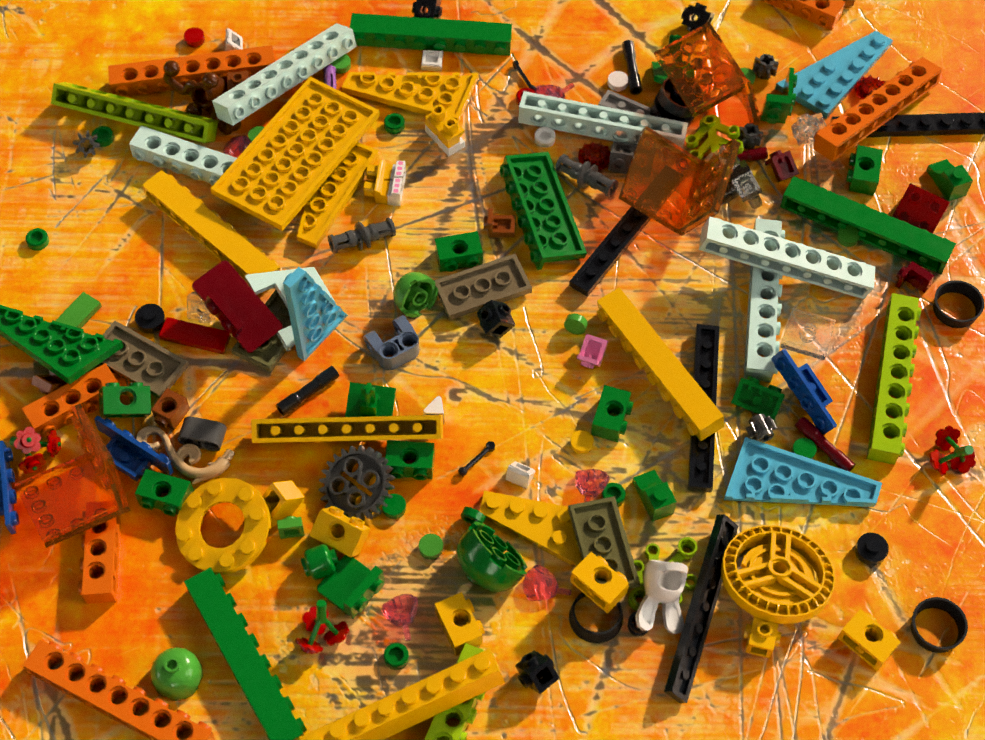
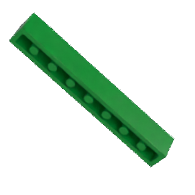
M352 13L350 28L353 30L357 46L510 56L512 24L358 13Z
M794 176L783 194L780 205L783 209L836 231L851 225L858 229L860 241L907 261H913L919 266L941 275L956 243L949 241L947 238L932 234L925 229H920L905 221L891 217L884 212H879L864 204L857 203L845 196L838 195Z
M210 567L184 581L188 592L269 740H300L299 737L303 736L307 729L301 718L295 719L291 711L295 708L288 696L283 698L280 692L283 686L277 675L271 676L268 671L271 665L265 654L260 656L256 648L260 645L253 633L248 635L245 629L248 623L243 614L237 615L234 610L237 604L232 594L224 592L223 587L226 584L220 573L215 575Z

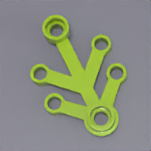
M707 115L700 120V129L695 134L688 135L685 141L687 147L693 149L699 145V141L706 134H708V138L698 149L691 150L688 156L691 163L697 164L701 162L704 154L711 148L714 160L711 166L712 176L715 179L721 180L729 175L727 163L722 160L719 146L730 150L736 155L741 154L744 151L742 141H729L718 136L716 132L726 134L730 139H737L740 137V128L737 125L728 127L720 123L718 116Z
M690 537L682 538L678 543L677 553L669 562L682 563L684 559L694 557L698 547L696 541ZM655 543L648 544L645 549V556L649 560H659L660 547ZM687 547L691 552L686 553L682 549ZM654 549L657 553L650 554L648 550ZM634 560V564L641 567V570L637 571L640 587L634 588L628 596L629 606L635 611L638 610L640 605L636 599L644 598L646 593L642 576L645 565L640 560ZM687 574L686 580L691 579L695 584L689 585L686 582L684 588L692 591L695 589L698 578L694 574ZM682 594L679 597V605H681L683 600Z

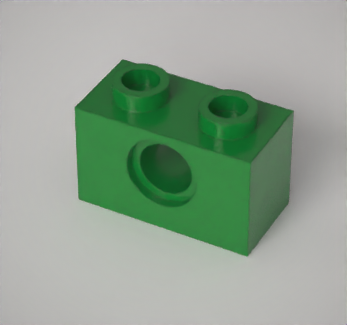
M858 145L856 152L851 153L849 165L852 166V170H848L846 182H850L848 191L874 196L879 183L882 149Z
M478 231L435 238V252L440 272H451L467 267L473 268L483 264V251Z
M116 382L106 383L99 390L100 417H148L151 414L150 386H143L141 382L129 383V386H120V383ZM120 395H127L130 399V404H122L120 402Z
M604 385L592 423L591 434L593 436L618 442L620 434L625 435L628 424L627 421H624L626 414L631 415L634 402L630 401L631 392ZM612 412H613V413H616V414H618V415H617V416H611L609 413H612Z
M387 440L385 458L388 459L387 465L393 468L388 474L393 475L395 479L410 477L416 480L433 479L434 443ZM406 460H414V461H415L414 463H411V464L405 463Z
M146 469L136 489L135 496L143 508L149 510L155 508L162 510L163 513L169 516H175V514L178 515L184 501L194 489L191 481ZM168 492L165 497H159L162 493Z

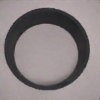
M959 280L945 282L939 286L935 293L934 313L947 326L953 328L967 327L983 312L984 299L982 294L976 287L967 282ZM950 292L965 295L975 306V317L968 320H958L949 317L940 309L937 299L943 294Z
M581 592L576 597L569 612V622L572 630L578 637L590 643H604L613 639L620 632L623 625V612L620 601L616 604L620 611L616 624L607 631L592 632L582 627L575 616L576 603L586 596Z
M941 597L925 599L917 605L913 612L911 621L912 635L916 642L928 651L935 653L948 652L961 644L967 635L968 623L964 612L958 605L948 599ZM929 608L941 609L951 615L958 627V638L954 645L939 647L924 640L916 628V616L921 611Z

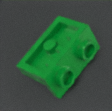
M748 376L747 379L741 377L731 404L756 414H764L765 417L770 416L775 421L782 401L785 398V395L781 393L782 389L770 384L768 388L759 385L761 381L751 376Z

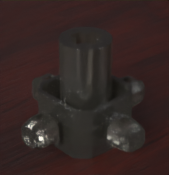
M735 153L726 156V162L729 167L726 172L729 177L709 188L719 207L738 196L741 197L743 202L748 201L752 208L760 207L762 200L759 193L762 190L745 160L740 161Z

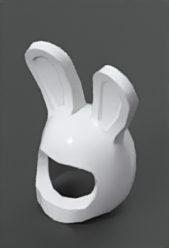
M660 560L648 561L643 577L646 593L636 613V624L640 630L646 631L653 627L657 606L661 602L665 629L671 634L682 632L684 620L679 605V597L683 592L687 579L688 567L685 564Z

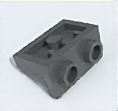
M613 141L608 171L648 178L651 172L655 148Z

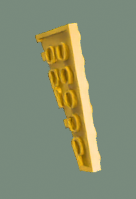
M349 72L342 85V92L424 115H429L432 108L441 104L447 113L454 117L459 124L478 81L479 73H471V75H460V73L440 75L435 72H407V75H396L395 72H388L387 75H376L374 72Z
M357 142L305 204L297 234L299 242L315 249L318 248L366 176L367 166L373 165L378 158V150Z
M484 490L480 512L486 516V520L503 529H509L518 534V537L523 540L538 545V548L570 565L577 566L582 561L567 506ZM621 517L624 526L625 518Z

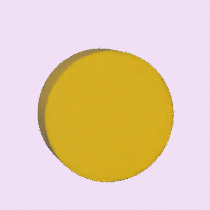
M578 430L572 434L570 447L575 453L587 454L593 448L594 438L590 432Z

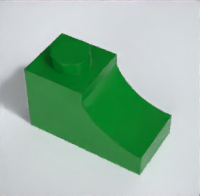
M947 159L928 165L927 172L947 201L967 195L973 180L963 165L955 167Z
M655 470L633 477L632 482L652 522L674 514L677 501L667 481L662 482Z

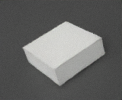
M423 50L421 70L442 71L443 51Z

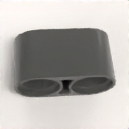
M188 416L184 418L178 441L183 445L194 444L199 449L219 451L227 427L217 421Z

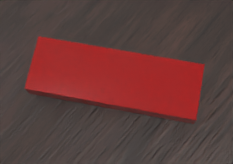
M166 317L159 333L160 340L224 355L231 338V333Z

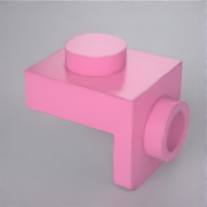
M586 334L581 351L577 355V359L581 361L580 365L593 369L594 365L600 367L609 341Z

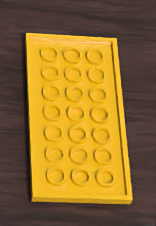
M309 77L210 188L211 194L283 231L378 119L380 111L323 82Z

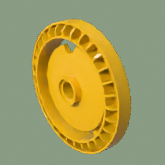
M762 525L746 529L729 542L723 555L721 578L729 596L746 612L768 622L794 624L809 620L822 612L827 606L834 590L835 572L826 552L810 537L788 527ZM755 547L744 556L741 563L744 569L737 570V558L746 550ZM813 569L818 577V582L815 581Z

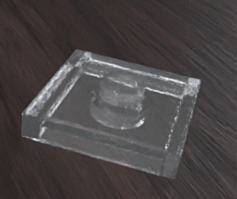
M792 307L780 348L825 360L836 320Z

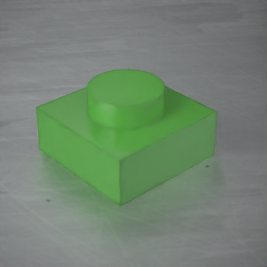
M288 516L283 520H277L281 539L305 536L301 517Z

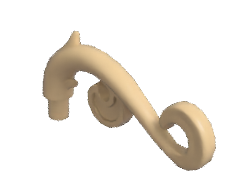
M157 426L144 427L136 436L137 441L146 442L152 447L153 451L159 449L160 443L157 441L150 444L147 442V439L152 434L160 436L173 466L184 476L194 479L193 485L223 474L230 466L229 462L235 455L232 450L227 449L222 457H218L215 462H209L208 467L195 468L187 465L184 460L190 457L188 461L191 465L199 462L201 450L198 446L185 444L176 452L167 434Z

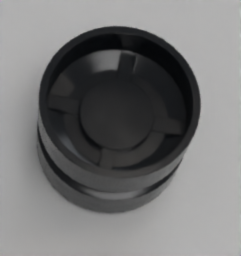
M679 75L670 76L661 85L650 107V115L687 122L688 129L704 100L703 91L697 83L687 77Z

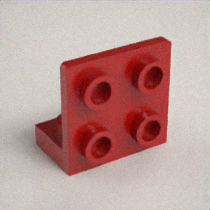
M910 183L892 217L920 229H925L933 234L944 212H947L950 202Z

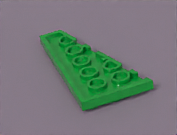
M0 305V335L69 385L123 348L122 340L114 339L111 341L98 333L95 335L84 333V329L54 320L50 323L43 321V318L40 316H26L20 310Z

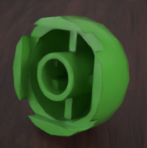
M409 272L403 275L397 281L393 290L394 303L402 313L411 318L421 316L422 314L419 311L425 307L428 310L431 309L438 296V288L435 286V281L420 272Z
M179 647L166 649L160 653L153 661L150 671L152 684L158 694L175 701L186 699L194 694L203 678L202 666L195 654Z

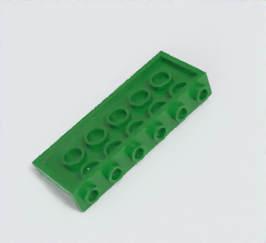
M549 152L506 155L502 165H500V175L505 180L506 192L510 194L512 209L516 211L518 225L523 230L524 242L529 247L530 258L535 264L536 269L542 270L546 262L585 258L587 254Z

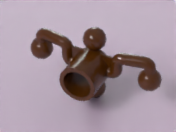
M169 60L164 64V81L180 94L190 95L194 102L186 107L187 113L201 116L202 108L210 113L211 119L218 120L217 128L225 135H230L241 127V121L231 125L226 122L224 123L217 117L212 101L228 91L227 83L223 78L213 72H207L203 76L202 81L197 83L194 80H189L183 86L172 78L179 73V64L174 60Z

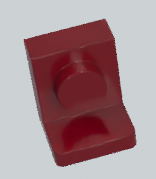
M781 150L771 153L769 155L770 159L764 162L766 166L771 165L778 183L799 174L790 150L784 153Z
M912 261L907 268L903 266L897 273L898 281L896 287L900 288L907 281L914 288L920 289L925 293L935 275Z

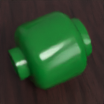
M321 544L307 549L304 552V558H301V563L306 576H311L313 579L318 580L334 574L336 571L335 564L339 563V559L335 549L330 550L326 544Z

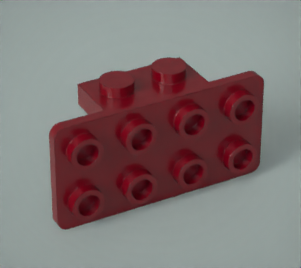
M227 260L221 261L193 282L192 289L206 304L209 312L220 320L222 327L232 334L247 353L254 352L282 329L280 321Z

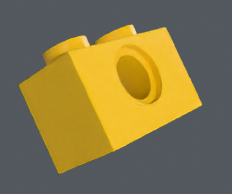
M335 506L320 509L309 536L349 557L359 555L371 528L365 526V522L357 517L349 518L344 515V511ZM339 524L344 527L343 536L338 532Z
M592 552L571 572L570 582L607 614L627 594L629 587L627 578L621 572H615L610 568L603 557L596 556ZM603 578L607 582L604 584H600L596 582L595 579Z
M462 592L434 604L435 614L455 656L462 652L465 643L475 647L483 644V634H485L483 625L480 620H475L472 614L475 612L472 602L469 598L465 600ZM459 619H463L467 622V624L464 626H457L455 622Z
M862 609L844 626L837 637L876 671L879 670L901 643L891 630L883 628L877 623L876 618L872 614L865 613ZM865 635L873 636L876 642L867 640Z

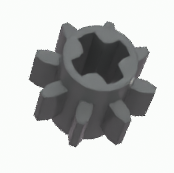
M763 54L760 58H755L752 70L756 72L758 78L768 80L771 75L776 76L779 62L775 61L773 55Z
M747 123L744 127H739L740 137L736 140L742 141L745 149H753L755 146H760L763 132L759 131L758 125Z
M89 130L83 135L78 132L79 140H73V144L79 146L76 149V153L83 152L85 158L89 153L96 155L94 149L95 147H100L99 143L94 142L98 138L97 135H89ZM85 140H89L90 145H88V148H84L82 144Z
M758 414L749 419L750 426L746 428V431L750 438L764 443L774 437L772 430L777 429L773 418L771 419L770 416L765 417L764 414Z

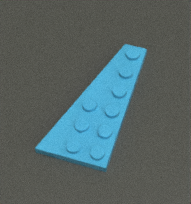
M874 31L795 73L794 75H797V84L793 93H796L795 101L827 119L890 48L893 40L878 31ZM786 79L776 83L775 89L783 93Z
M298 267L293 273H289L286 276L283 287L297 356L305 361L348 315L314 282L315 280L306 271Z
M745 437L724 500L875 507L882 483Z

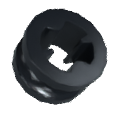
M636 611L630 615L627 627L634 636H644L649 630L642 631L635 627L636 623H632L636 622Z

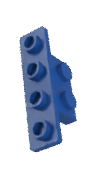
M786 349L779 351L771 358L775 368L781 373L788 387L796 395L801 406L814 422L815 427L819 429L822 435L826 434L837 426L825 408L833 400L808 363L798 368Z
M98 415L94 418L97 429L112 439L99 453L102 460L136 482L151 465H154L168 475L173 473L171 460L165 454H158L146 442L137 441L129 431L118 429L110 419H103Z
M2 440L0 441V516H5V525L12 535L16 534V525H19L18 513L14 511L17 495L15 490L12 489V483L15 482V474L13 468H10V462L13 461V453L11 448H7Z

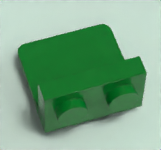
M789 68L784 83L783 95H766L760 121H766L770 124L785 123L787 116H791L792 106L795 105L796 93H793L794 87L797 84V75H794V68Z
M344 555L339 563L336 564L335 573L326 576L317 586V591L354 619L358 613L366 608L373 595L377 594L384 586V573L376 565L370 570L354 557Z

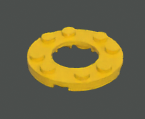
M235 478L211 480L195 489L184 501L178 513L175 527L178 547L187 561L202 571L211 567L213 572L217 574L237 572L251 564L265 548L269 528L271 529V514L264 497L247 482ZM219 503L237 505L242 510L245 519L244 530L240 538L225 548L209 546L203 540L200 531L205 513L212 506Z

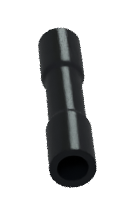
M626 40L622 43V48L627 65L629 88L631 94L637 95L642 92V85L636 63L635 46L632 40Z
M333 366L328 367L304 387L277 403L278 411L283 416L292 411L306 398L339 377L337 370Z

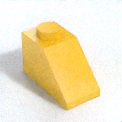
M292 480L272 482L263 495L271 514V528L277 525V520H283L285 517L292 515L305 498Z

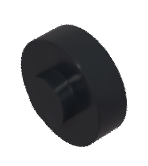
M156 304L143 305L135 314L137 327L145 333L159 331L166 320L163 309Z
M877 533L863 534L855 545V553L858 559L864 564L871 566L882 563L889 551L887 541Z

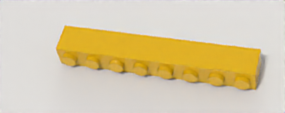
M160 170L142 184L145 197L219 260H227L243 279L247 274L280 271L281 268L274 259L270 260L267 258L261 248H255L245 235L238 234L232 224L229 222L225 223L215 210L211 211L208 209L203 200L200 198L196 199L186 186L182 187L171 174L167 175L163 170ZM268 289V290H266V291H264V292H262V293H260V294L263 296V295H264L267 291H269L270 289Z
M620 287L598 299V310L596 312L602 322L606 321L611 334L622 341L621 345L625 352L633 355L637 367L644 369L649 382L660 389L659 392L665 402L669 401L673 406L675 415L679 419L683 418L687 423L686 427L692 436L696 435L702 441L724 428V415Z
M443 415L251 419L252 443L442 439Z
M489 648L299 737V739L384 740L506 682Z

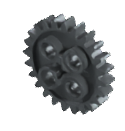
M359 445L357 450L354 446H350L349 453L341 449L342 456L339 457L333 454L334 463L327 461L326 463L330 467L329 470H322L326 478L319 479L321 483L325 484L324 487L319 489L320 492L325 494L321 501L327 503L325 508L330 506L340 508L344 511L343 514L349 518L357 517L364 521L366 516L372 520V512L380 515L379 507L381 505L384 507L388 506L384 501L385 498L392 499V496L388 494V490H393L395 487L389 484V482L393 481L395 477L388 473L393 468L387 465L388 459L385 457L381 458L382 454L378 451L374 453V449L371 447L366 449L364 446ZM358 463V469L352 473L353 466ZM342 472H345L371 491L372 496H368V494L344 478ZM376 476L375 483L370 486V479ZM344 482L343 490L338 492L339 485ZM362 496L361 502L355 505L357 497Z

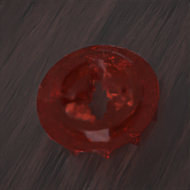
M871 75L867 78L862 76L855 85V93L860 99H865L871 93L869 92L871 86L875 87L873 90H877L885 81H880L879 76L876 79L872 78Z
M592 141L590 144L584 143L583 147L579 149L578 159L581 164L589 161L591 167L597 165L598 170H601L609 165L611 151H609L608 146L602 145V142L594 143ZM592 152H593L594 154L599 153V157H597V156H595V155H594V156H591V153H592Z

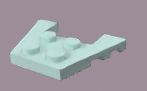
M314 267L301 268L333 299ZM296 269L247 274L244 280L256 295L275 287L288 308L283 282L289 273H293ZM290 325L278 331L277 336L286 351L291 350L295 345L292 326Z

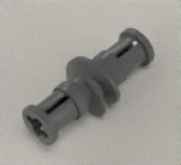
M566 154L561 155L557 160L555 170L559 173L564 172L577 180L579 188L584 189L590 186L595 190L597 189L605 193V196L608 198L615 194L618 181L616 179L611 180L599 173L597 165L591 167L589 161H586L584 164L569 159Z
M386 218L385 221L369 224L366 227L361 222L355 223L354 230H348L335 236L333 234L328 235V242L333 254L338 253V250L356 246L361 251L363 243L368 248H371V241H376L389 235L394 237L396 229L391 218Z

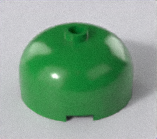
M473 522L461 535L457 544V558L461 568L466 573V577L472 583L493 592H503L513 588L527 574L524 571L527 568L524 559L508 541L505 543L500 537L493 535L495 533L494 529L481 522Z

